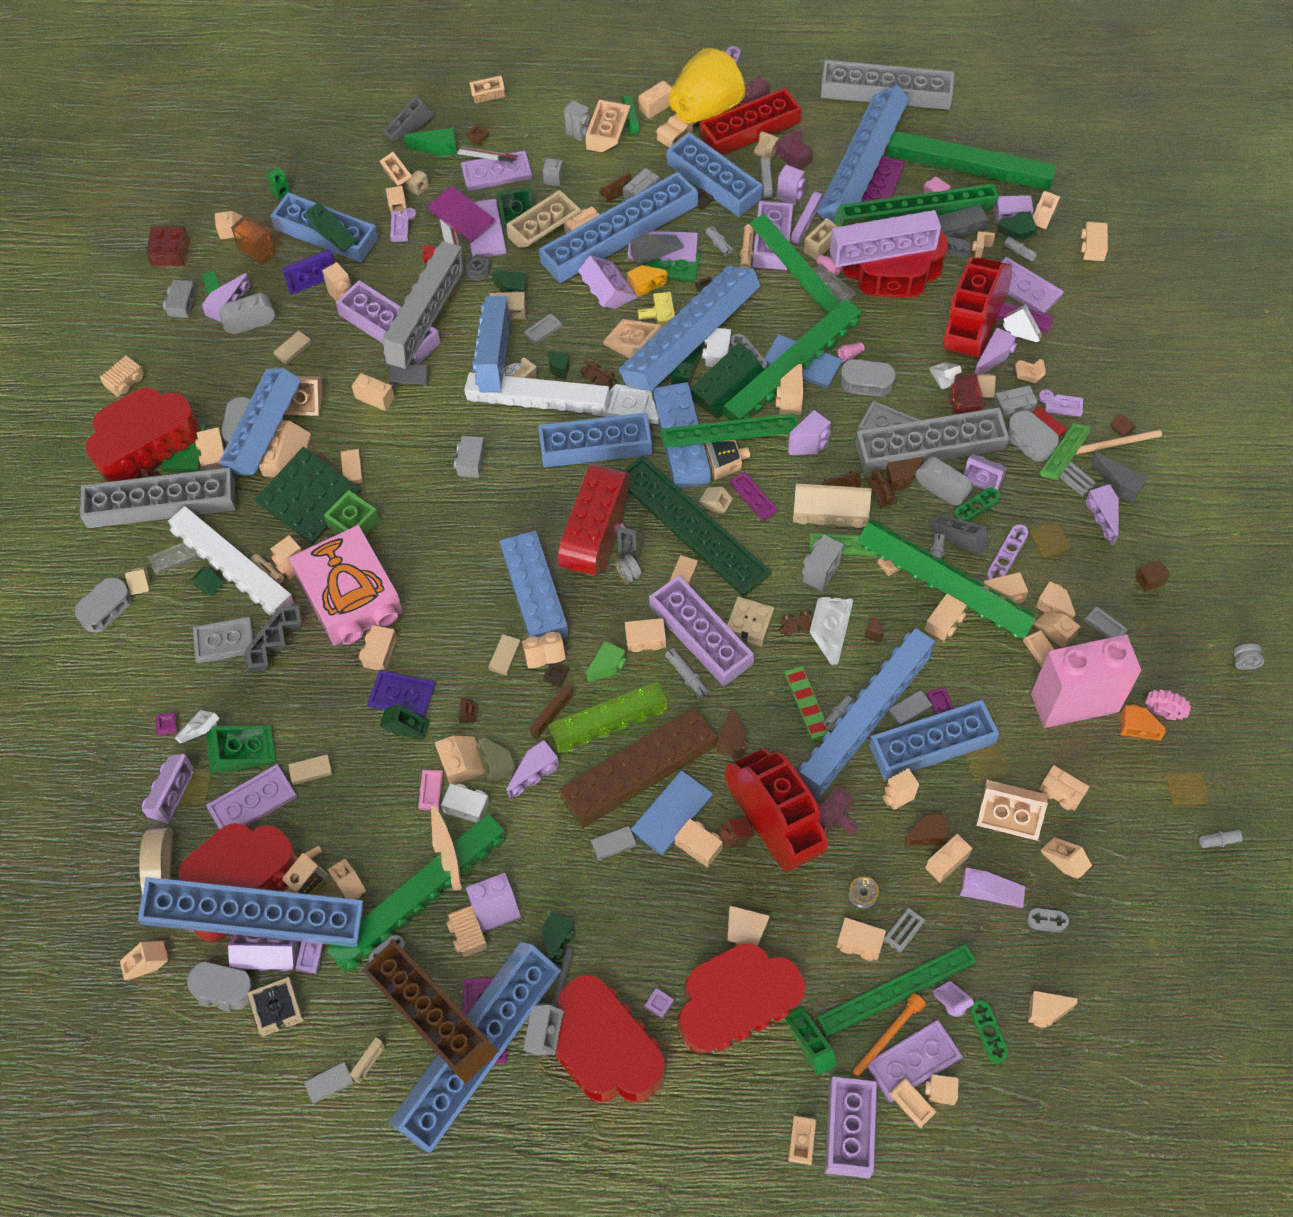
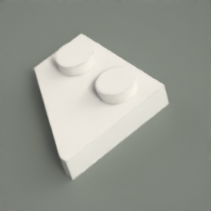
M200 710L177 734L175 739L181 744L209 732L212 726H216V722L220 718L215 713Z

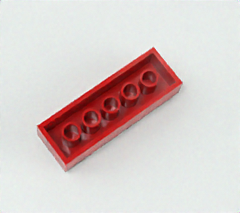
M785 87L700 122L699 136L705 144L719 154L724 155L758 141L761 132L772 135L801 123L802 108Z

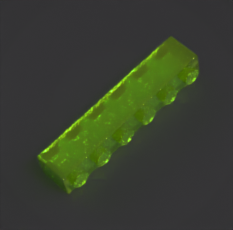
M657 681L548 724L549 734L557 752H567L576 745L587 744L596 737H605L614 730H622L628 727L629 724L639 723L649 716L662 714L667 710V699Z

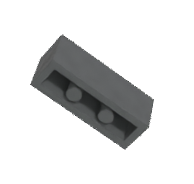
M981 205L937 216L941 225L940 230L946 236L957 239L986 231L988 218Z

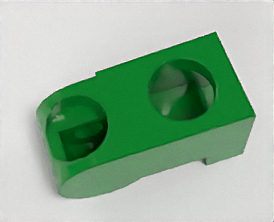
M279 167L266 174L270 185L268 187L269 192L278 201L283 199L287 193H291L288 181ZM283 188L285 191L279 194V191Z

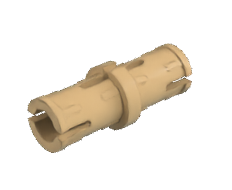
M259 554L252 556L251 562L279 585L283 582L284 576L274 569L272 563H268Z

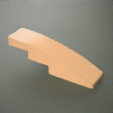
M431 806L433 848L435 852H441L444 871H451L453 890H462L460 868L453 842L436 806Z

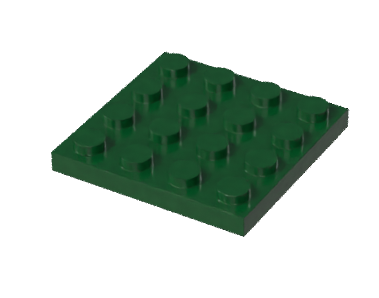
M303 446L254 500L258 505L313 545L328 528L323 515L348 490L355 495H358L361 490Z

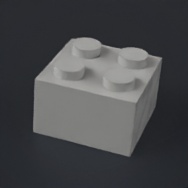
M823 535L820 541L816 540L812 548L813 552L811 555L807 554L803 562L805 565L802 574H804L803 582L823 592L841 564L844 544L826 535Z

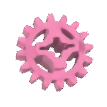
M1160 689L1159 692L1153 690V692H1149L1145 702L1146 708L1152 709V713L1159 717L1163 716L1168 720H1176L1177 718L1183 720V718L1188 717L1191 709L1190 702L1185 701V697H1181L1178 693L1173 694L1169 690Z

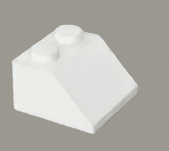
M1026 304L1005 316L1003 325L1007 332L1010 331L1014 336L1034 342L1040 341L1042 333Z

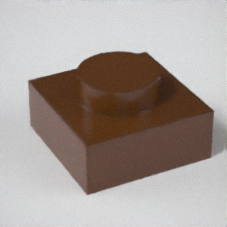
M478 124L466 133V137L477 145H480L490 136L489 131Z

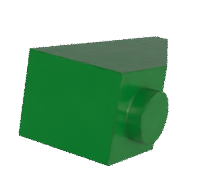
M453 128L404 134L407 149L438 156L457 154Z
M801 1006L790 1012V1015L784 1018L815 1073L819 1076L836 1067L833 1049Z

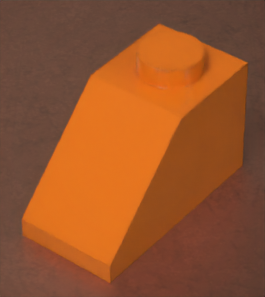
M1125 705L1121 713L1120 735L1161 740L1163 738L1166 728L1146 708L1139 707L1138 705Z

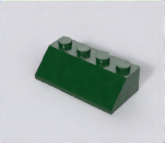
M738 342L691 388L692 401L719 420L723 416L724 405L762 373L764 368L752 351Z

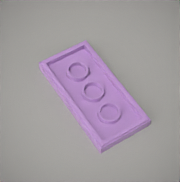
M526 151L510 153L518 156L513 163L486 158L462 162L461 167L467 191L532 179Z
M496 199L474 202L494 217L495 222L470 243L472 256L482 254L484 257L507 254Z
M651 231L648 233L677 235L684 245L683 249L660 257L662 258L661 261H667V259L671 261H676L677 259H685L688 262L696 261L698 233ZM629 243V247H628V259L634 260L633 257L631 256L630 243Z
M1008 257L1002 261V263L1012 265V279L1007 295L1023 305L1026 304L1033 311L1046 314L1062 297L1064 291Z
M278 764L210 802L206 807L219 829L232 823H239L248 827L296 799L297 795Z
M936 1020L875 1057L867 1069L888 1102L891 1103L894 1099L889 1093L903 1078H906L915 1088L930 1079L931 1075H936L958 1062L963 1056L940 1021Z

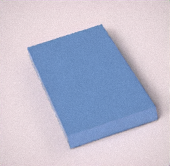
M778 334L764 358L767 365L770 366L797 341ZM824 353L820 359L816 358L808 370H802V378L828 389L843 360Z
M681 770L631 828V832L663 856L675 842V836L689 819L694 820L713 797V793Z

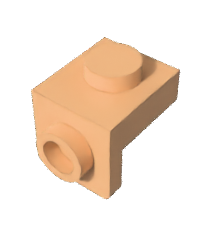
M978 232L976 241H973L972 251H975L974 257L982 258L984 246H993L995 233Z
M1039 359L1035 364L1021 360L1015 364L1017 378L1036 383L1046 374L1044 360Z

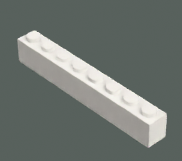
M470 372L464 389L467 400L473 402L480 401L509 406L548 408L578 413L587 412L597 415L607 414L610 401L609 386L503 376L501 392L479 393V386L475 385V374L477 373Z
M185 506L168 521L171 526L170 531L177 538L180 536L186 546L197 550L196 553L202 559L206 558L209 560V564L215 570H221L223 576L228 581H234L236 587L244 593L246 591L250 599L256 604L260 603L267 614L274 615L279 607L291 606L294 603L288 591Z

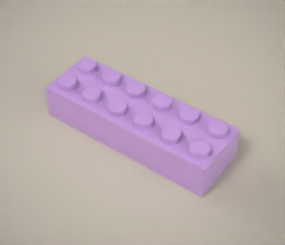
M934 210L856 223L854 225L832 228L830 254L834 266L841 267L936 250L941 225Z
M360 280L336 301L339 316L381 343L383 334L389 330L392 320H395L400 308L399 305ZM432 326L430 327L410 362L419 365L440 344L438 330Z
M680 575L649 596L650 608L659 618H663L666 626L723 687L753 665V652Z

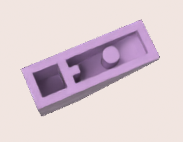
M997 328L976 365L973 377H975V374H984L1005 361L1010 353H1014L1017 347V343H1015L1017 336Z
M971 868L965 869L962 876L960 896L1023 907L1025 886L986 871Z

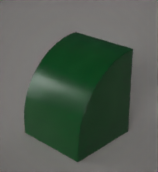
M548 351L550 371L556 377L566 379L570 367L569 355Z
M202 567L189 580L195 587L209 596H212L224 583L209 567Z

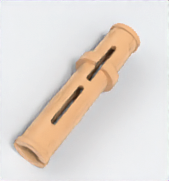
M750 224L744 227L743 246L740 251V267L751 268V259L754 254L752 249L755 230Z

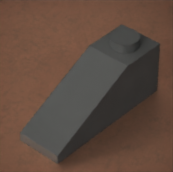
M415 95L383 132L394 141L404 136V134L424 126L434 115V112Z
M644 234L630 240L631 256L638 266L684 248L677 235Z
M1098 452L1095 454L1092 462L1095 470L1108 485H1111L1116 495L1134 503L1147 477Z
M938 514L929 523L930 528L939 534H944L948 541L963 551L979 555L989 545L986 526L943 514Z
M618 526L619 558L623 559L629 553L637 562L643 546V534Z

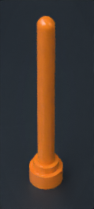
M912 993L907 999L905 1010L853 1069L854 1076H860L913 1013L920 1012L926 1006L925 1001L919 995Z

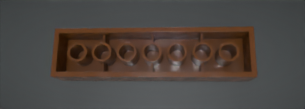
M694 706L559 788L560 798L581 829L715 748L717 746V736Z
M394 940L362 969L465 1084L499 1052Z

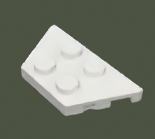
M616 384L610 390L607 414L597 415L612 417L647 412L648 423L659 424L652 392L626 385Z
M822 597L817 600L810 634L832 666L839 663L853 599L843 600L841 598L831 599L830 597Z

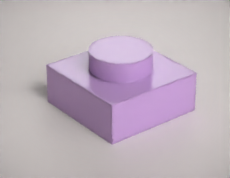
M656 988L644 1008L663 1020L673 1005L674 999Z

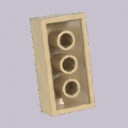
M559 190L507 223L508 238L518 248L528 247L580 213L581 209Z
M796 483L793 522L799 524H827L838 527H865L869 521L872 488Z

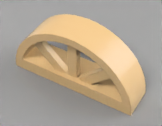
M171 828L148 829L143 835L139 861L142 894L146 877L171 880L173 830Z

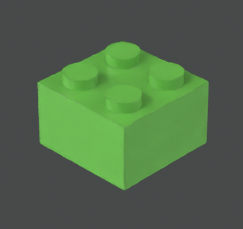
M349 490L323 515L328 528L337 534L359 525L365 536L380 521L377 509Z

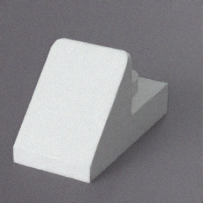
M948 362L930 367V371L941 389L956 385V374L962 372L960 365Z

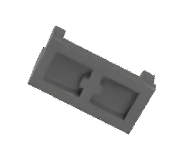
M409 364L406 369L391 365L390 384L392 386H396V383L422 384L424 387H428L429 370L427 365Z

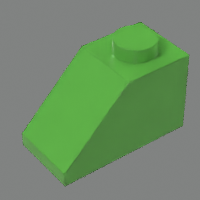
M604 641L586 671L587 681L593 682L617 675L619 670L623 669L627 663L625 650Z

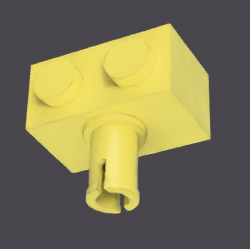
M671 292L653 294V308L638 309L639 321L655 319L656 324L664 327L671 318L675 317Z

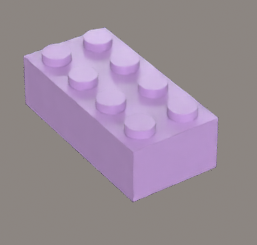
M759 201L758 217L764 213L790 243L793 204ZM756 233L753 267L787 270L786 266Z
M832 1077L829 1083L826 1174L870 1178L874 1172L876 1081Z

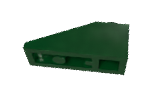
M317 202L305 212L309 226L342 252H345L356 243L351 234L320 203Z
M698 346L672 371L671 385L688 382L690 387L703 352V347Z

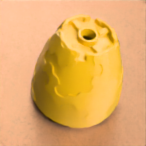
M704 48L684 66L671 88L668 99L672 110L676 111L678 119L691 124L707 120L735 108L744 99L746 88L736 61L728 53L714 48Z

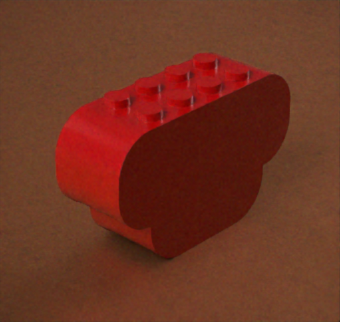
M940 230L936 250L842 266L841 271L848 278L856 279L858 288L866 295L875 297H916L924 292L927 282L934 281L941 276L947 252V237Z
M980 257L969 258L953 295L950 307V318L944 337V349L946 351L981 358L1010 288L1012 279L1011 264Z
M140 388L103 408L95 415L93 428L96 433L88 439L86 452L106 482L130 480L138 477L141 474L142 468L152 469L163 462V460H168L172 455L179 451H184L187 447L194 444L195 440L198 439L197 432H201V426L189 403L182 395L167 393L161 396L153 388Z
M594 464L588 467L561 539L558 553L559 567L593 576H598L600 571H605L618 537V526L620 527L623 521L624 504L629 488V473Z
M762 748L726 766L725 779L732 796L778 865L784 871L789 872L826 852L827 838L819 822L820 811L817 802L783 753L775 752L772 754L769 750Z
M232 823L219 829L182 862L179 869L180 881L279 891L288 886L282 879L297 861L298 855L289 839L276 827L262 826L251 831L243 824ZM193 930L199 938L207 942L220 941L229 935L226 933Z
M750 943L740 944L697 966L688 976L684 984V996L687 1004L681 1009L677 1017L678 1033L685 1046L695 1053L706 1054L716 1049L718 1052H721L732 1046L733 1040L737 1039L740 1042L751 1036L752 1030L756 1029L759 1032L770 1026L771 1020L775 1019L778 1022L789 1016V1011L797 1006L804 997V979L797 966L789 959L783 957L769 959L764 950L759 946Z
M584 975L577 977L563 988L558 998V1007L564 1013L560 1023L561 1027L558 1036L559 1040H557L558 1044L556 1045L557 1049H555V1057L583 1093L595 1102H609L618 1095L626 1101L633 1103L646 1101L661 1088L664 1082L665 1064L663 1055L658 1049L660 1045L654 1037L649 1038L646 1035L644 1025L639 1020L635 1021L632 1018V1011L625 1003L621 1004L618 1001V994L611 986L608 988L595 976Z

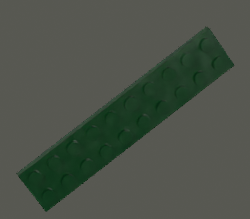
M643 455L623 470V472L629 473L628 492L742 597L748 595L771 575V571Z

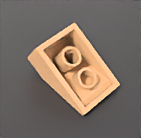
M623 319L607 336L603 344L630 359L662 327L660 324Z

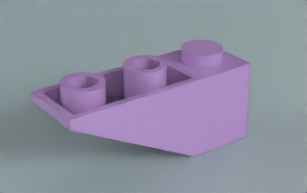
M244 273L209 294L202 304L207 317L221 322L219 316L220 308L226 303L241 299L244 293L249 290L250 283L247 274Z
M1109 484L1089 491L1086 505L1093 512L1096 523L1100 524L1104 537L1109 540L1111 545H1114L1119 535V499Z
M544 740L527 751L506 789L509 799L521 795L525 788L537 784L543 776L552 774L559 766L558 757Z

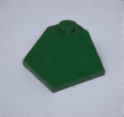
M530 187L496 192L503 227L534 207Z

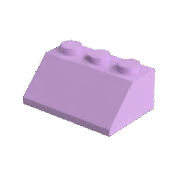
M590 255L578 270L582 280L589 285L590 291L597 296L598 302L605 308L615 309L637 298L636 293L612 261Z
M184 754L169 756L167 761L162 764L161 773L158 779L153 782L151 792L142 804V811L147 817L167 824L170 823L195 773V769Z
M234 934L228 944L229 967L238 970H293L298 959L300 941Z

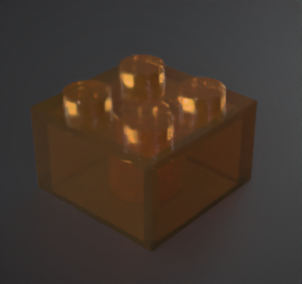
M244 215L231 226L238 250L262 266L277 253L270 229L260 225L256 219H251Z

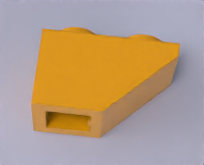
M641 265L627 272V282L637 297L667 284V271Z

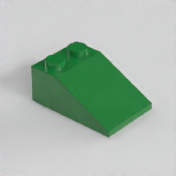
M212 726L206 735L210 773L235 772L275 764L276 762L271 726Z

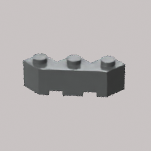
M299 605L279 607L255 639L249 644L243 655L246 674L266 671L268 668L266 652L283 650L285 646L283 631L299 630L301 626Z

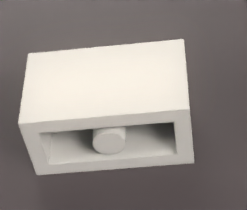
M717 328L705 339L707 348L703 349L702 359H705V366L713 367L729 352L731 329Z
M450 784L441 807L443 813L478 823L484 818L490 802L488 795L481 790L472 791L462 784Z

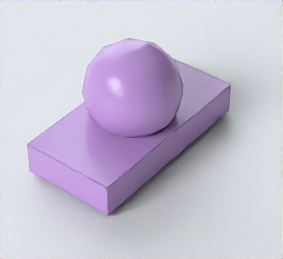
M951 981L933 990L934 997L946 1006L947 1012L952 1016H961L967 1008L974 1005L972 998Z

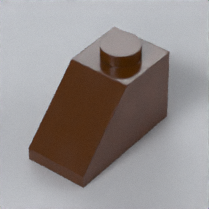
M923 457L887 463L885 473L892 490L909 488L916 478V471L924 462Z
M730 709L717 742V752L739 759L741 753L746 752L748 742L746 741V732L735 711Z
M932 812L925 815L907 835L905 846L945 845L949 838L946 814Z

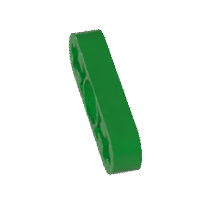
M622 96V104L631 106L626 119L629 135L638 134L639 124L632 96Z
M993 487L985 489L956 508L954 518L971 522L998 504L1000 492ZM979 503L982 508L974 509L972 504Z
M977 1001L971 1007V1018L988 1059L994 1064H1001L1008 1056L1007 1046L991 1007L985 1001ZM978 1007L986 1011L983 1015L986 1022L980 1025L983 1021L981 1014H976ZM983 1028H993L995 1036L992 1038L986 1037L983 1033ZM996 1040L999 1041L995 1044L997 1050H1002L1003 1052L1000 1058L992 1054L995 1050L993 1042Z

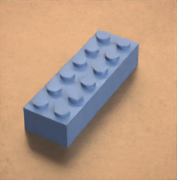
M689 132L667 150V165L679 172L698 188L704 189L717 202L736 216L740 217L762 199L763 185L692 133Z
M291 193L286 194L271 214L275 230L321 248L330 249L334 253L360 263L363 262L378 241L376 225L325 207L356 240L353 246L342 252L309 226L305 212L316 203Z
M486 296L485 303H482L481 326H478L479 337L476 338L478 349H475V360H473V371L477 373L475 374V385L479 386V393L501 392L510 329L507 296Z
M285 368L265 370L218 463L224 468H230L235 475H253L258 470L259 462L266 454L267 446L274 438L275 430L282 422L283 414L289 408L290 400L293 394L297 392L301 379Z
M688 382L653 389V401L659 418L658 425L660 430L662 428L698 424ZM704 444L664 447L672 482L679 489L710 483L711 471Z
M647 412L538 425L543 468L652 455V441Z
M532 531L500 540L502 555L528 637H542L549 632H560L562 638L569 637L567 623L537 532Z
M980 700L871 736L869 747L885 781L892 778V776H896V774L899 775V772L902 773L903 770L906 771V768L912 772L994 745L998 739L999 732L984 701Z

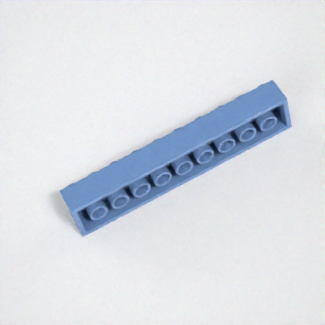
M898 85L873 96L816 211L824 220L827 218L835 223L833 217L839 205L862 201V196L868 188V183L873 178V173L879 165V160L883 156L884 150L890 142V137L894 133L895 127L900 121L901 114L909 100L908 96Z
M676 172L539 249L540 262L559 283H562L578 274V270L590 255L604 259L629 245L631 239L648 234L698 206V191L679 172Z
M735 266L725 267L708 286L704 287L697 296L692 298L691 302L683 307L675 317L671 318L664 327L658 330L657 334L650 338L642 348L638 349L619 368L626 386L652 391L760 287L754 269Z
M916 628L912 633L908 632L902 641L901 647L897 646L891 654L892 658L882 664L881 672L878 675L874 674L868 683V688H863L860 691L856 703H851L848 706L847 714L844 718L840 717L836 721L835 729L832 733L828 732L822 740L823 744L820 747H815L810 755L811 759L808 762L804 761L798 770L800 772L799 776L816 801L819 800L884 718L888 709L895 704L929 661L935 640Z
M146 877L138 921L141 925L358 947L363 900Z
M520 942L466 1016L499 1052L466 1084L437 1055L389 1123L419 1148L431 1153L531 1014L532 1006H536L561 970L532 944Z

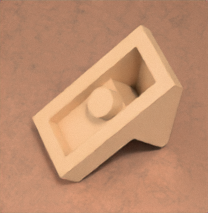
M1046 191L1043 192L1033 215L1036 226L1047 229L1052 216L1055 215L1060 200L1059 196Z
M794 1116L789 1147V1161L811 1165L816 1119Z

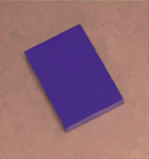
M330 249L282 268L291 295L325 281L322 270L335 263Z
M379 670L367 705L370 708L385 710V708L399 704L425 718L436 683L435 681Z

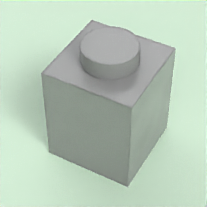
M546 158L543 168L544 184L560 187L564 175L563 160Z

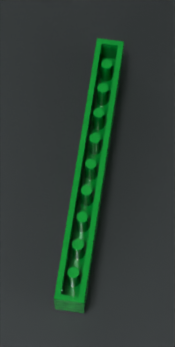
M894 131L891 135L887 156L1047 191H1050L1056 169L1055 164Z
M994 184L843 204L838 206L833 218L836 226L839 227L934 210L937 216L977 205H981L983 211L992 210L999 196Z
M846 298L727 402L723 408V415L732 421L749 419L754 413L758 414L767 402L770 403L776 397L777 386H780L781 378L798 364H802V370H808L816 358L820 359L828 348L834 347L840 337L844 338L850 328H855L860 323L862 311Z
M873 519L867 522L857 541L862 544L861 546L868 551L873 550L878 553L877 556L881 559L893 562L896 568L909 571L910 575L915 579H922L927 582L926 584L933 589L938 588L943 591L944 595L949 594L967 605V609L972 608L977 611L976 613L980 617L991 619L997 627L1008 629L1011 631L1010 634L1016 638L1024 639L1039 616Z
M489 814L453 843L460 868V876L468 874L473 869V865L478 861L486 859L493 848L500 847L505 841V831ZM441 854L361 920L358 947L331 945L326 949L329 956L345 974L348 971L355 970L362 959L369 957L381 943L393 936L395 931L403 929L414 915L421 914L425 906L431 901H436L446 888L452 887L451 871H444Z

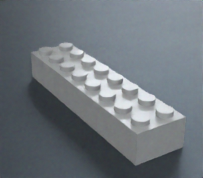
M825 60L820 98L871 102L874 95L898 85L909 98L906 106L950 110L953 96L954 72Z
M442 241L439 247L435 248L433 257L428 260L427 267L420 273L417 283H414L412 292L406 296L403 307L399 308L395 320H392L389 330L383 334V353L386 363L404 369L409 365L463 272L461 246Z
M993 408L857 431L855 445L864 474L870 473L876 468L886 470L888 462L923 457L924 462L929 457L947 460L971 456L972 454L977 455L1005 450L1009 436L1000 408Z
M230 468L81 485L80 517L87 528L169 519L184 506L195 515L236 510L235 479Z

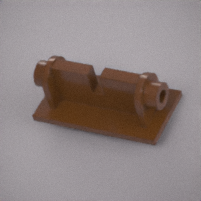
M631 174L622 175L617 180L601 187L599 193L601 196H605L607 203L623 194V187L632 180Z
M584 360L587 366L582 367L580 371L583 377L593 382L597 376L598 379L595 383L600 386H609V390L613 386L612 381L618 382L614 378L615 374L607 369L603 371L599 369L600 365L594 361L589 363Z
M878 468L874 469L872 476L866 477L880 507L897 503L898 500L885 474Z
M850 471L840 475L838 478H826L821 484L860 488V472Z
M811 611L801 612L800 616L793 618V615L782 616V620L777 622V624L782 623V627H779L780 634L786 636L798 633L797 625H800L801 632L809 631L814 614Z

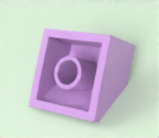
M815 410L811 412L790 432L788 453L790 455L817 454L821 449L824 450L829 444L831 422Z
M972 454L967 460L964 476L970 480L972 485L985 490L993 487L999 490L1005 478L1007 467L1000 463L989 461L982 456Z
M505 873L466 887L482 933L521 918Z

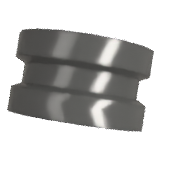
M482 254L467 257L465 261L467 276L475 281L485 279L490 273L488 258H485Z

